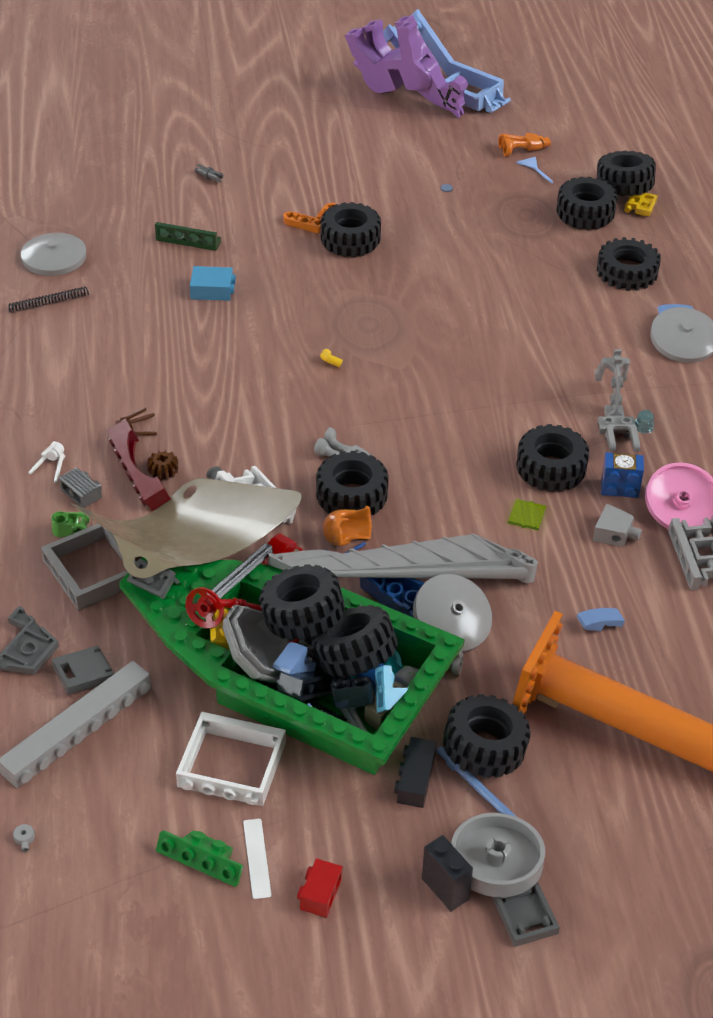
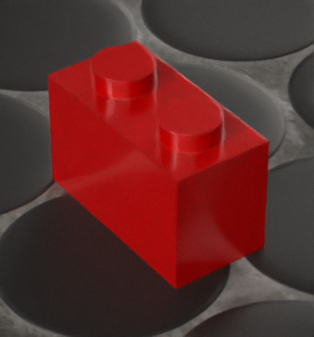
M318 858L315 859L313 866H309L307 869L305 885L300 886L297 894V899L300 900V910L327 918L342 881L343 866Z

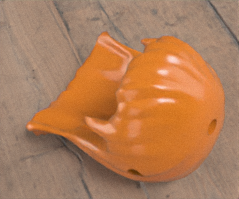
M369 506L361 510L345 509L333 511L323 522L324 537L327 542L334 546H344L355 539H371L372 519Z

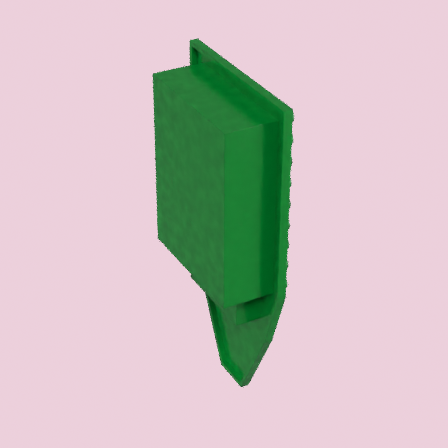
M144 557L141 558V560H144V561L147 562V559H146V558H144ZM219 559L200 565L169 568L176 573L175 577L180 582L178 585L172 584L164 599L127 581L129 573L119 582L120 589L165 646L206 684L216 689L218 704L266 726L286 730V735L373 775L377 773L381 765L384 766L465 642L463 638L341 588L345 610L362 605H373L374 607H381L389 614L398 639L396 651L401 657L402 667L411 666L419 670L408 685V690L397 701L378 731L364 721L365 706L354 707L367 730L364 731L348 722L274 690V688L271 689V686L270 688L267 687L268 684L264 686L258 683L257 680L252 679L233 660L230 650L210 642V628H202L190 619L185 605L187 595L199 587L213 589L244 561ZM259 564L220 599L239 598L246 600L248 603L260 605L259 597L265 583L271 580L275 574L282 573V569ZM199 593L195 595L193 603H197L201 598ZM195 611L196 614H197L201 619H203V620L206 621V618H203L202 616H200V615L198 614L197 611ZM332 693L312 698V701L315 700V703L318 702L319 705L322 704V707L325 706L326 709L329 708V711L333 710V713L336 712V715L340 714V717L343 716V719L345 718L342 711L335 707Z

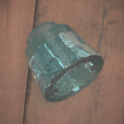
M645 409L638 413L635 421L638 432L650 433L654 430V415L650 410Z

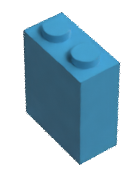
M193 266L190 282L191 299L230 301L231 294H234L235 291L234 284H236V274H233V268Z

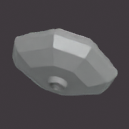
M232 606L223 620V631L233 660L252 679L277 685V680L282 671L274 669L273 664L289 644V640L286 637L282 639L269 630L262 611L245 606Z

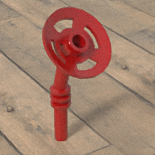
M203 587L192 590L187 595L185 603L190 619L202 628H214L219 625L224 616V608H232L234 605L262 611L260 605L248 603L246 600L239 598L220 599L212 590ZM199 593L201 598L197 603H193L195 595ZM219 610V616L214 621L213 615ZM195 611H197L198 614H199L200 616H202L203 618H206V621L203 620V619H201V618L196 614Z

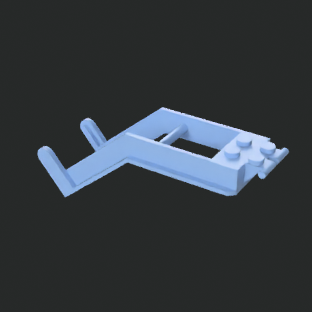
M417 9L412 14L425 44L436 58L442 70L449 76L445 81L449 83L461 75L467 80L469 85L482 89L477 94L465 90L463 95L465 106L477 111L486 108L487 112L492 113L511 101L509 97L507 99L503 97V79L454 61L421 12ZM390 24L383 30L386 42L391 41L396 49L399 47L397 29Z

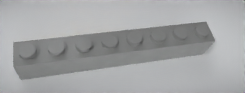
M131 661L0 757V774L16 788L29 782L33 776L46 769L49 764L62 757L73 746L81 743L85 737L98 730L109 719L114 718L122 709L130 706L141 695L146 694L151 688L150 674L137 663Z

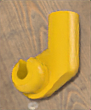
M324 349L320 354L323 361L340 368L343 360L331 355L329 349Z

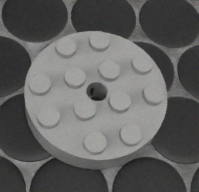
M503 813L480 814L463 822L453 835L451 844L473 867L471 890L477 893L500 898L519 895L532 888L542 875L545 860L544 842L533 826L518 817Z

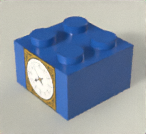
M605 452L601 476V495L639 498L644 473V456Z

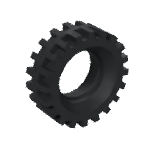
M622 237V240L615 238L613 242L607 241L606 245H602L599 250L596 269L598 277H602L603 282L608 281V285L611 287L613 285L617 286V289H621V287L626 288V291H630V288H635L636 291L640 290V287L646 289L648 284L653 285L654 281L658 278L661 255L657 253L658 249H652V244H645L644 240H640V242L635 241L636 238L627 240L626 237ZM617 260H632L640 264L626 265Z

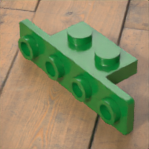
M165 830L159 833L156 852L234 887L239 885L243 865L228 859L232 855L233 847L226 845L221 840L212 839L201 831L193 830L183 838Z

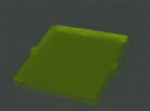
M516 499L508 524L539 531L546 505Z

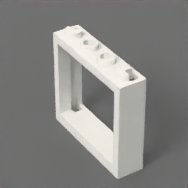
M201 712L176 772L177 787L184 790L202 792L206 795L224 797L228 800L242 801L250 805L263 806L286 744V730ZM206 733L274 748L260 788L190 773Z

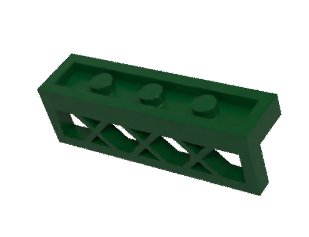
M160 222L155 223L156 241L217 251L221 244V237L217 236V232Z

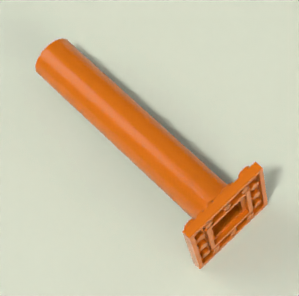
M554 611L522 669L512 703L517 706L518 711H522L525 715L527 711L525 706L531 704L532 701L536 700L538 694H541L713 772V724L557 655L559 637L556 635H559L562 630L563 623H561V618L563 614Z

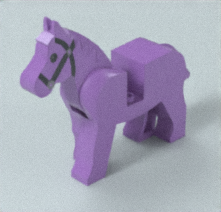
M414 15L403 16L394 23L397 28L399 47L391 50L384 38L382 19L370 21L364 27L352 29L344 35L350 51L356 59L354 66L362 72L365 83L374 92L394 91L405 84L406 89L418 91L433 104L451 111L457 118L461 117L460 114H464L462 106L465 104L463 95L468 86L467 80L460 75L449 83L445 81L439 63L417 29Z

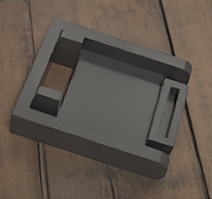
M99 646L52 658V667L67 695L99 686L114 675ZM68 666L74 676L70 679H67L65 675L68 672Z
M538 882L532 887L534 894H531L532 891L529 889L519 895L502 898L503 902L500 897H493L494 904L514 947L559 934L560 927ZM541 925L543 927L541 929L525 933V930Z

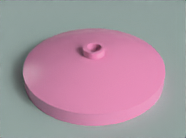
M671 463L659 468L650 478L645 491L646 505L650 514L660 525L668 530L672 518H679L680 522L686 520L688 527L701 526L704 518L708 517L711 520L713 515V477L702 468L689 463Z

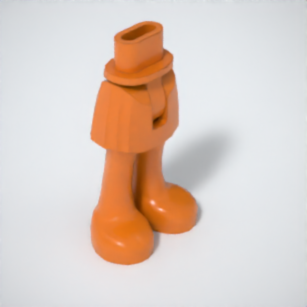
M504 133L499 135L498 145L500 149H503V156L509 157L514 148H526L528 151L540 150L546 146H551V141L549 137L538 136L533 133H525V136Z

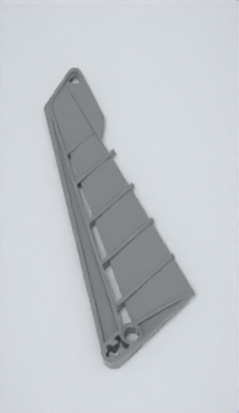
M474 533L450 538L442 537V539L423 542L414 540L410 544L390 547L382 544L381 548L363 551L351 548L349 553L343 554L320 549L280 554L269 552L267 561L270 566L282 570H289L293 566L298 565L301 567L305 564H310L311 566L320 565L323 568L329 569L337 577L432 578L441 574H455L464 578L517 579L524 583L534 582L538 561L517 549H507Z

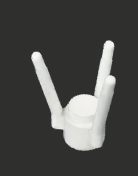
M53 441L41 453L43 457L32 467L29 474H32L47 458L51 461L59 460L54 478V483H57L62 462L65 458L63 445Z

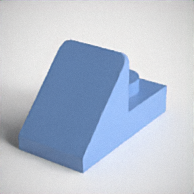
M290 642L274 662L273 668L287 674H297L315 671L316 662L308 660L309 657L306 656L307 647Z

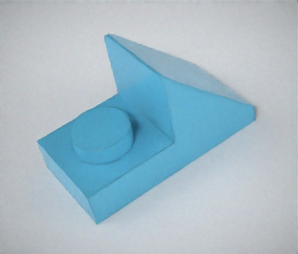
M383 665L375 669L377 713H382L390 710L408 688H393L394 673L392 672V666Z

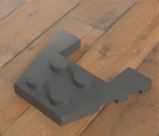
M18 606L8 617L9 624L22 630L0 653V670L35 675L57 650L59 643L43 626L40 627L31 615L28 616L25 610Z

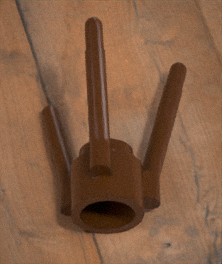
M143 408L120 418L115 423L117 424L126 419L132 427L133 423L153 417L155 414L151 413L130 420L147 410ZM144 431L135 432L137 436L157 435V432Z

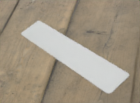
M244 820L253 899L271 897L262 820Z

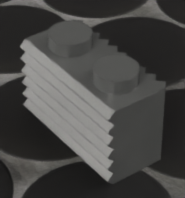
M75 467V469L69 470V472L59 477L61 491L82 508L102 498L100 483L93 481L86 471L82 472L79 468Z

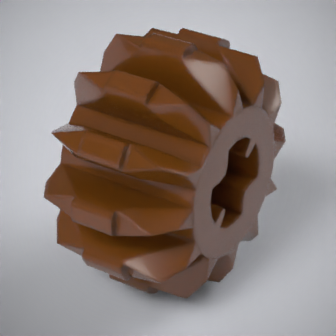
M158 450L157 454L152 453L151 457L148 458L147 470L153 478L158 477L159 480L162 478L168 480V477H174L175 473H178L179 463L177 456L173 452L168 453L166 450L160 452Z

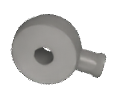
M22 824L15 828L13 839L16 844L22 846L21 850L23 852L29 851V844L34 841L35 831L30 825Z

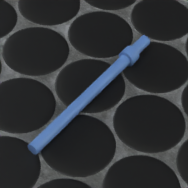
M443 746L438 747L436 753L447 762L446 765L452 771H456L499 813L517 817L475 776L471 775L467 770L466 772L461 770L460 765H455L450 759L451 756L448 757Z

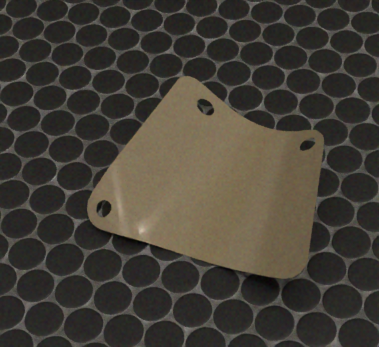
M198 478L179 488L170 497V501L152 513L137 519H110L75 504H70L113 534L122 556L124 568L129 574L137 578H148L177 566L200 565L217 561L249 547L283 522L298 507L302 496L300 492L294 490ZM195 485L197 487L196 492L191 497L184 498V492L190 486ZM139 556L146 558L148 561L147 567L143 569L137 568L134 564V559Z

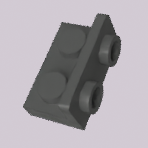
M139 559L135 566L140 569L146 568L148 561ZM166 569L148 578H137L131 574L127 578L129 583L161 599L165 598L173 583L178 585L180 582L175 577L176 573L170 569Z

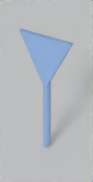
M536 157L517 161L518 164L535 169L550 183H553V180L538 169Z

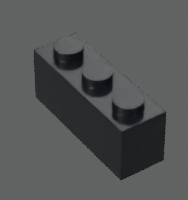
M315 667V671L297 674L282 672L277 680V691L298 701L331 694L332 676L318 667Z
M411 737L409 745L404 746L403 758H405V763H400L398 775L401 776V779L396 780L394 793L398 794L397 803L424 808L436 756L437 741Z

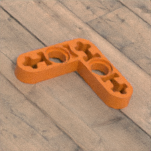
M327 203L316 217L293 211L285 212L283 214V222L288 226L320 233L323 213L329 207L336 205V203Z

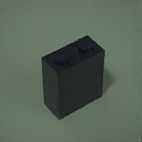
M442 835L424 846L422 880L451 912L469 900L473 867Z

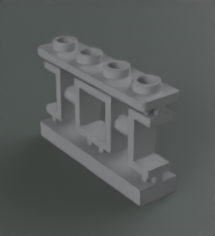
M713 515L711 520L708 517L704 518L701 526L688 527L686 520L680 522L679 518H672L668 533L690 591L698 590L699 585L707 587L709 578H713V555L700 556L697 548L711 547L713 552ZM710 533L712 534V537H704L710 535ZM687 537H696L693 539H689V542L687 540ZM707 566V568H703L699 571L698 567Z

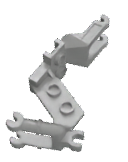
M614 349L613 356L603 358L598 365V369L594 371L595 381H602L605 369H609L614 373V377L611 378L613 393L610 394V405H605L604 407L605 417H598L597 420L599 434H605L604 439H607L609 452H615L616 450L614 434H623L627 439H631L633 452H639L640 441L634 417H625L623 405H621L622 394H620V388H623V381L627 380L630 359L621 358L622 349Z

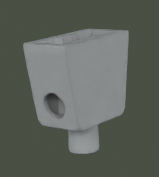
M606 504L595 526L593 541L622 547L625 545L628 537L639 540L642 529L633 527V515Z

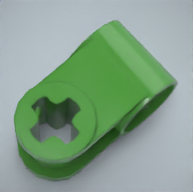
M55 512L51 516L52 533L56 537H67L79 532L80 528L81 530L86 529L90 518L82 512Z

